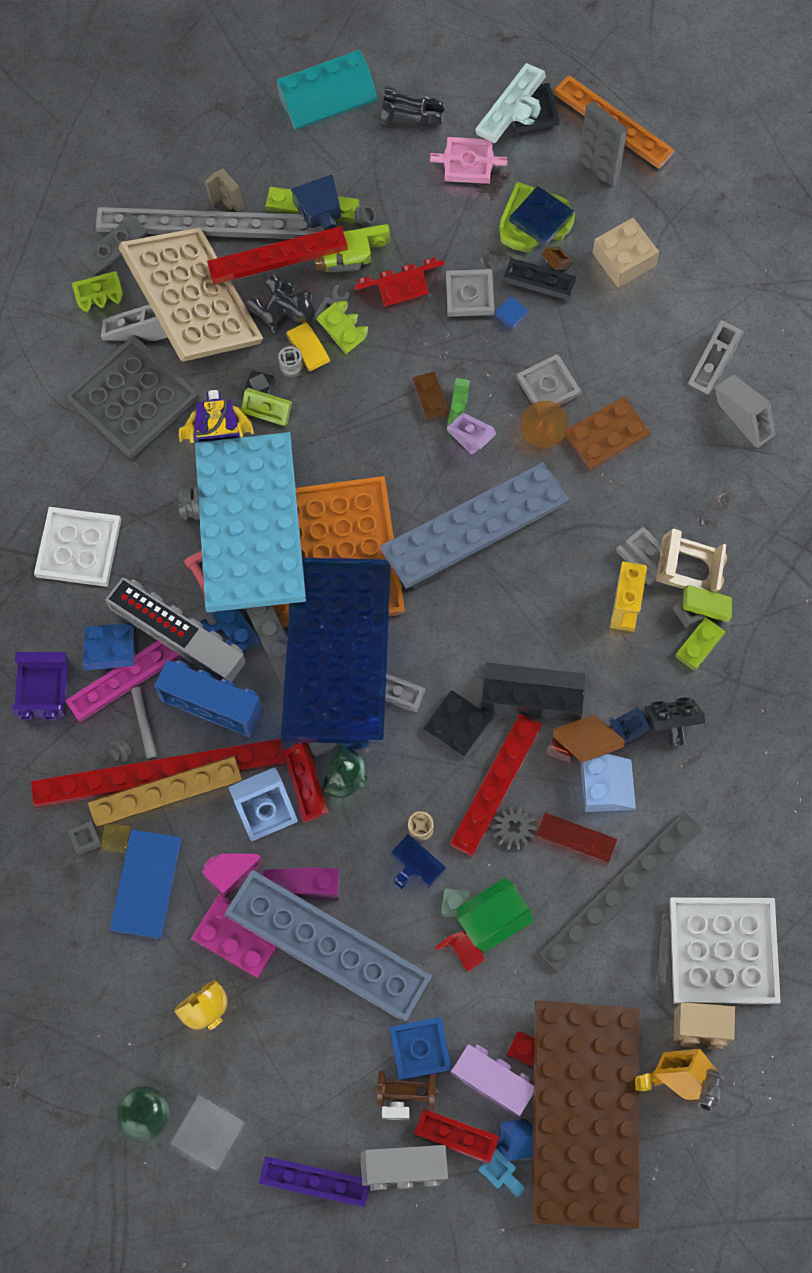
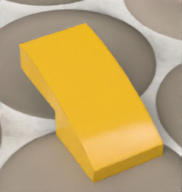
M307 322L286 332L292 345L300 350L302 362L309 372L330 362L325 349Z

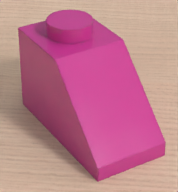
M220 854L217 858L215 856L211 857L204 864L203 867L205 869L202 873L221 895L227 898L247 879L252 870L255 871L263 862L258 854Z

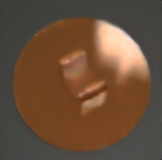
M551 401L533 403L525 410L521 418V431L524 438L530 444L539 448H550L559 444L565 438L568 431L569 422L566 412L561 406Z

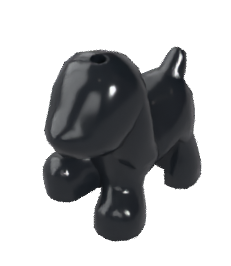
M276 273L270 276L265 283V286L271 292L267 305L263 307L261 300L255 295L245 305L252 314L260 318L265 326L269 327L273 335L277 334L276 327L284 315L289 316L294 322L305 323L312 319L315 312L312 302L313 294L303 290L291 296L290 294L294 290L293 284L288 279L282 283L281 278Z

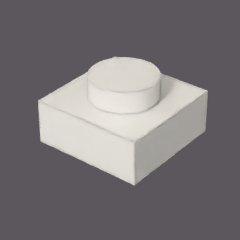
M388 1102V1107H382L383 1120L409 1121L410 1109L409 1107H404V1102Z

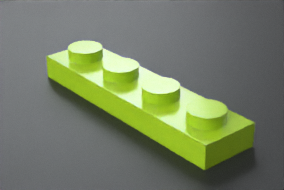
M269 188L266 211L300 214L293 204L291 189ZM338 196L341 217L335 221L356 224L355 210L360 205L359 199Z

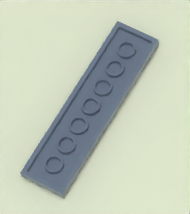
M544 462L381 545L380 550L407 589L567 505L570 499Z
M254 870L250 872L225 912L227 918L404 1023L408 1020L432 975Z

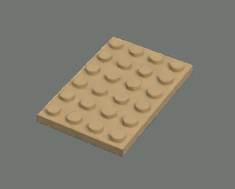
M201 228L120 243L118 248L181 362L261 344L264 338L232 282L227 281L213 285L207 261L216 259L217 256Z

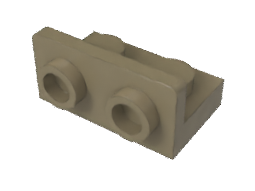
M222 168L217 172L211 173L205 180L211 204L215 207L223 201L229 210L233 209L235 212L245 211L240 187L225 169Z

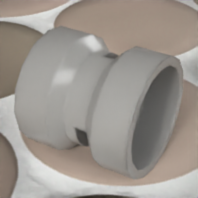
M293 346L283 348L278 355L281 373L288 378L299 376L303 371L300 350Z

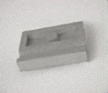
M642 527L628 538L625 543L618 546L616 552L626 562L647 566L645 582L648 586L656 580L661 544Z

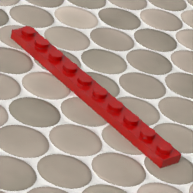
M280 738L31 781L33 805L37 808L106 796L235 755L240 773L285 765L282 741Z

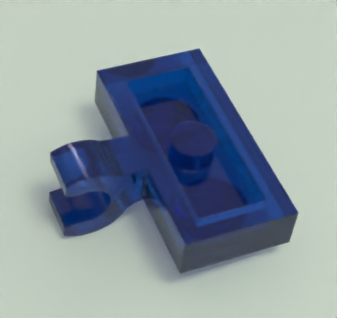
M409 834L391 852V856L405 867L394 878V883L401 890L413 875L430 888L447 868Z

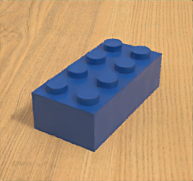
M166 661L154 685L161 702L252 738L263 714L261 701L256 692L248 688H244V690L234 687L235 685L226 679L219 681L211 678L212 675L204 670L199 669L196 672L189 669V666L182 661Z

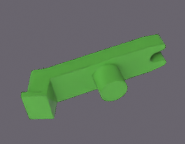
M456 378L447 427L462 413H465L470 380Z

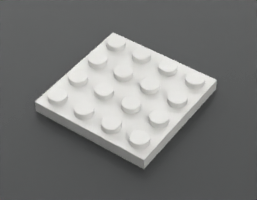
M775 898L669 899L673 1004H680L681 1002L697 1004L781 1003Z

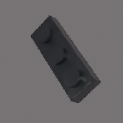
M510 258L503 277V282L569 301L577 280V276Z

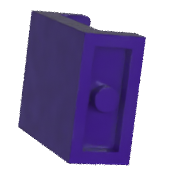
M15 652V663L18 668L15 704L11 705V710L19 719L31 720L33 717H43L46 720H57L58 717H65V700H67L70 661L65 652Z

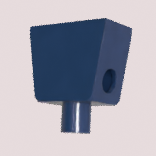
M332 174L291 189L293 204L310 228L322 225L323 230L337 227L335 220L341 217V211Z

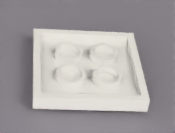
M49 507L34 571L35 577L108 587L121 517Z

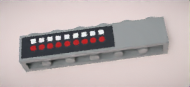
M122 577L105 599L110 610L197 667L210 673L217 680L226 679L230 682L233 681L246 663L243 651L234 644L229 646L223 642V638L216 632L211 631L209 633L204 630L203 625L196 619L191 618L189 620L184 617L183 612L176 606L171 605L169 607L164 604L163 599L156 593L151 592L149 594L143 590V586L133 579L129 581Z

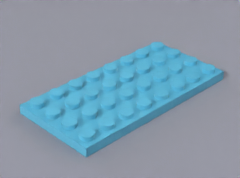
M290 432L196 442L195 451L206 611L216 612L306 602Z

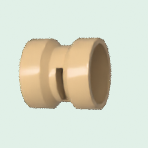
M422 811L412 814L408 820L410 837L417 842H424L431 838L434 830L432 817Z

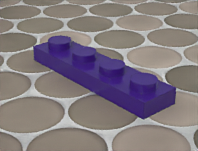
M267 1156L264 1158L259 1180L261 1185L360 1207H366L370 1187L362 1186V1177Z

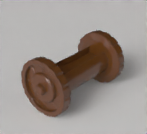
M379 1071L378 1085L375 1086L377 1107L383 1106L384 1099L428 1101L429 1110H434L435 1095L438 1093V1089H435L436 1074L430 1073L429 1082L387 1080L385 1079L384 1071ZM419 1087L425 1088L426 1092L424 1095L417 1094Z

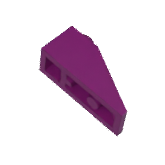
M306 867L263 870L265 878L299 898L339 901L341 876L339 869Z

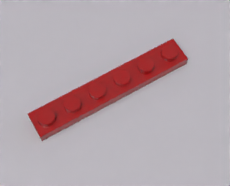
M342 226L208 260L207 265L212 283L215 285L348 250V245Z
M521 713L519 714L451 840V847L470 857L474 856L540 732L542 724Z

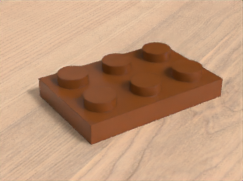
M625 396L564 431V435L590 471L647 439L651 434Z

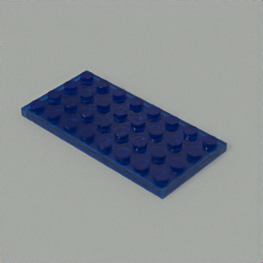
M302 557L306 602L289 604L281 742L384 744L391 565L387 559Z

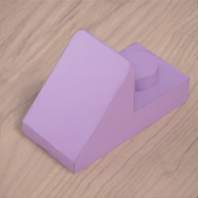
M462 413L447 427L448 432L470 454H474L478 449L480 450L496 435L492 426L465 413Z

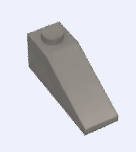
M149 304L103 319L101 339L127 341L134 335L140 341H158L168 337Z
M721 320L687 384L709 395L745 331Z

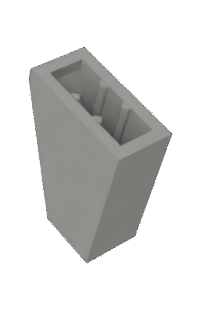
M734 374L715 387L719 406L756 448L776 436L770 401Z

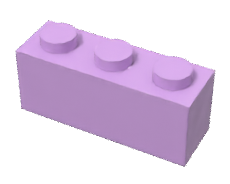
M468 1044L452 1069L451 1075L519 1118L534 1094L533 1080L523 1073H520L519 1076L510 1071L511 1066L499 1058L497 1061H494L487 1056L489 1052L478 1044H475L474 1047Z

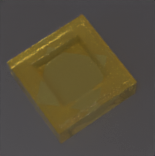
M105 824L101 846L102 851L126 853L132 828L130 826Z

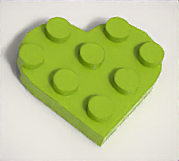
M517 182L500 221V240L504 245L514 250L532 252L541 243L543 238L556 241L562 240L573 227L575 212H573L567 199Z

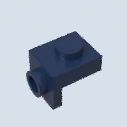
M639 706L619 718L614 716L609 718L612 725L610 728L623 738L626 744L652 730L648 719Z

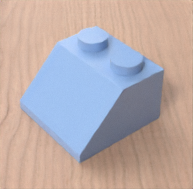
M605 754L589 761L581 762L584 813L636 809L631 759Z
M275 767L228 787L251 842L298 822Z

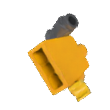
M700 1049L664 1052L655 1072L635 1077L637 1091L652 1090L651 1084H666L683 1099H699L698 1107L706 1112H713L714 1108L719 1105L721 1086L725 1083L724 1076L717 1071Z

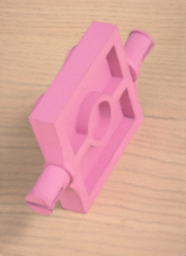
M448 137L444 154L430 153V163H443L445 181L490 184V174L493 166L507 167V157L494 156L492 150L493 142L487 139Z

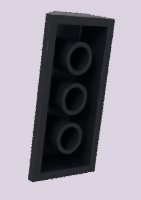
M486 662L481 710L519 715L521 713L529 717L571 722L580 720L583 713L585 674Z

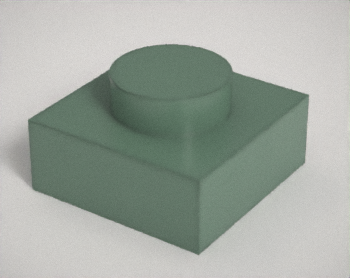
M444 888L441 916L458 918L457 908L469 900L470 892Z

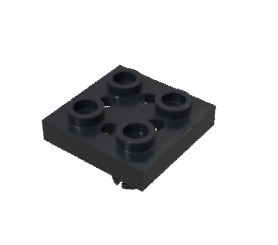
M688 697L678 698L675 700L676 702L656 701L652 702L650 706H644L645 716L655 731L668 729L669 745L678 746L677 742H679L680 746L685 744L683 727L705 723L703 711L694 699Z

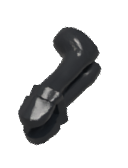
M386 85L380 126H388L393 118L412 120L420 123V125H442L444 117L440 113L445 111V103L433 97L429 98L426 95L424 98L415 97ZM396 104L408 105V106L420 108V110H415V109H411V108L399 106V105H396Z

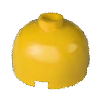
M217 979L201 987L200 991L195 994L192 993L175 1007L174 1012L189 1028L200 1030L208 1027L212 1030L223 1021L221 1016L227 1009L228 1001L227 995Z

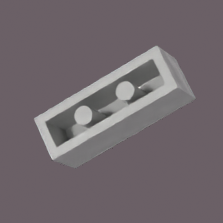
M445 1145L372 1149L360 1152L362 1186H370L371 1191L386 1190L387 1184H397V1189L414 1188L413 1183L424 1182V1187L440 1186V1181L448 1179Z

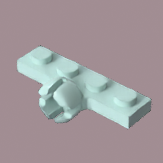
M526 63L476 127V134L496 143L511 122L518 121L525 125L533 124L535 120L528 117L537 119L541 108L539 100L531 96L545 79V71Z

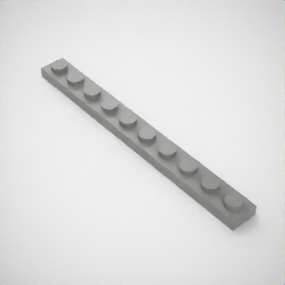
M98 207L96 219L97 232L109 233L132 214L148 231V234H168L201 228L205 236L293 239L324 231L322 225L310 228L301 214Z

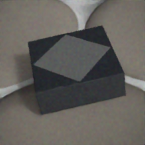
M251 370L244 392L247 388L269 394L275 380L274 376Z

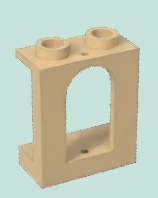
M671 529L662 538L656 581L684 589L687 585H692L715 593L721 590L724 584V577L722 576L723 567L727 562V554H725L726 544L713 548L681 538L682 531ZM678 553L705 561L709 567L708 578L701 581L675 574Z

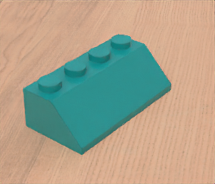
M360 50L277 79L279 97L295 130L378 100L369 67Z

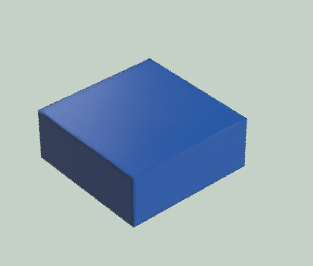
M512 296L495 312V316L512 330L528 315V309Z

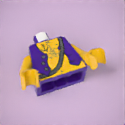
M211 390L207 392V402H199L196 410L190 414L184 427L179 429V442H182L183 439H190V443H193L195 439L196 443L241 438L245 432L254 434L251 421L248 420L239 407L232 406L229 399L221 400L220 391Z

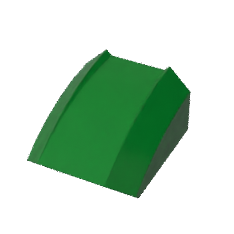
M506 877L457 908L460 924L474 946L484 953L533 922L531 910L514 887V883Z

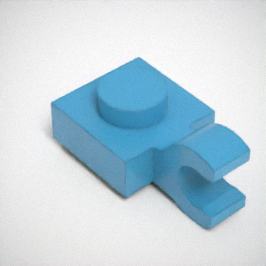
M497 1149L491 1164L484 1162L478 1169L497 1189L504 1184L517 1198L525 1190V1187L512 1176L517 1168Z

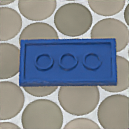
M131 829L110 931L162 939L182 843L181 837Z

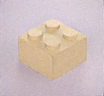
M631 218L596 238L592 254L619 288L656 267L659 251L636 220Z
M681 1002L675 1009L673 1042H680L681 1047L696 1048V1044H706L707 1049L723 1050V1047L734 1040L735 1006Z

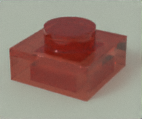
M555 738L552 739L547 748V755L567 763H571L574 757Z

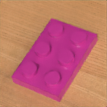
M218 894L191 939L259 979L278 947L227 918L225 912L232 901Z

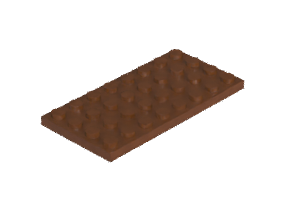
M535 1001L531 1224L639 1229V1091L636 1090L635 1077L639 1076V1008Z

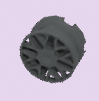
M193 486L191 489H185V487L178 488L179 511L182 521H188L189 518L200 519L198 486Z

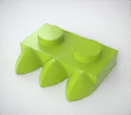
M117 271L72 283L78 307L87 313L92 303H96L99 307L104 308L107 299H111L117 304L122 299L123 291Z
M339 301L334 302L316 319L341 350L347 354L365 339L368 333V326L355 327L358 314L345 315L348 302Z

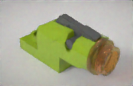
M388 224L345 231L344 235L348 250L315 258L316 270H322L323 272L358 271L361 265L371 263L370 247L379 248L390 244Z

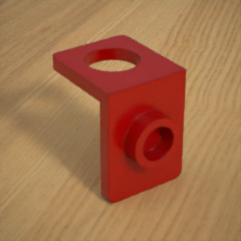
M465 930L450 935L435 947L438 951L452 946L467 972L485 961L483 953L474 946Z

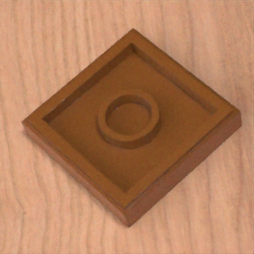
M595 714L553 729V737L582 763L624 748L625 740Z

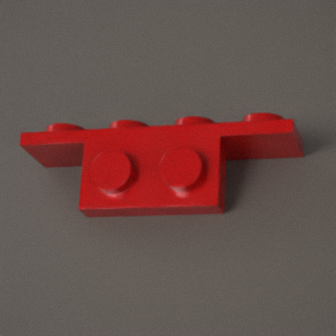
M437 257L423 260L424 265L415 267L414 263L402 266V271L394 274L393 270L379 273L380 278L371 280L370 276L357 279L358 284L352 285L353 290L378 284L383 306L429 294L423 271L445 265L444 260L437 261Z

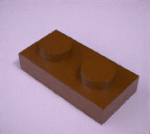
M435 371L412 377L426 422L449 416V410Z

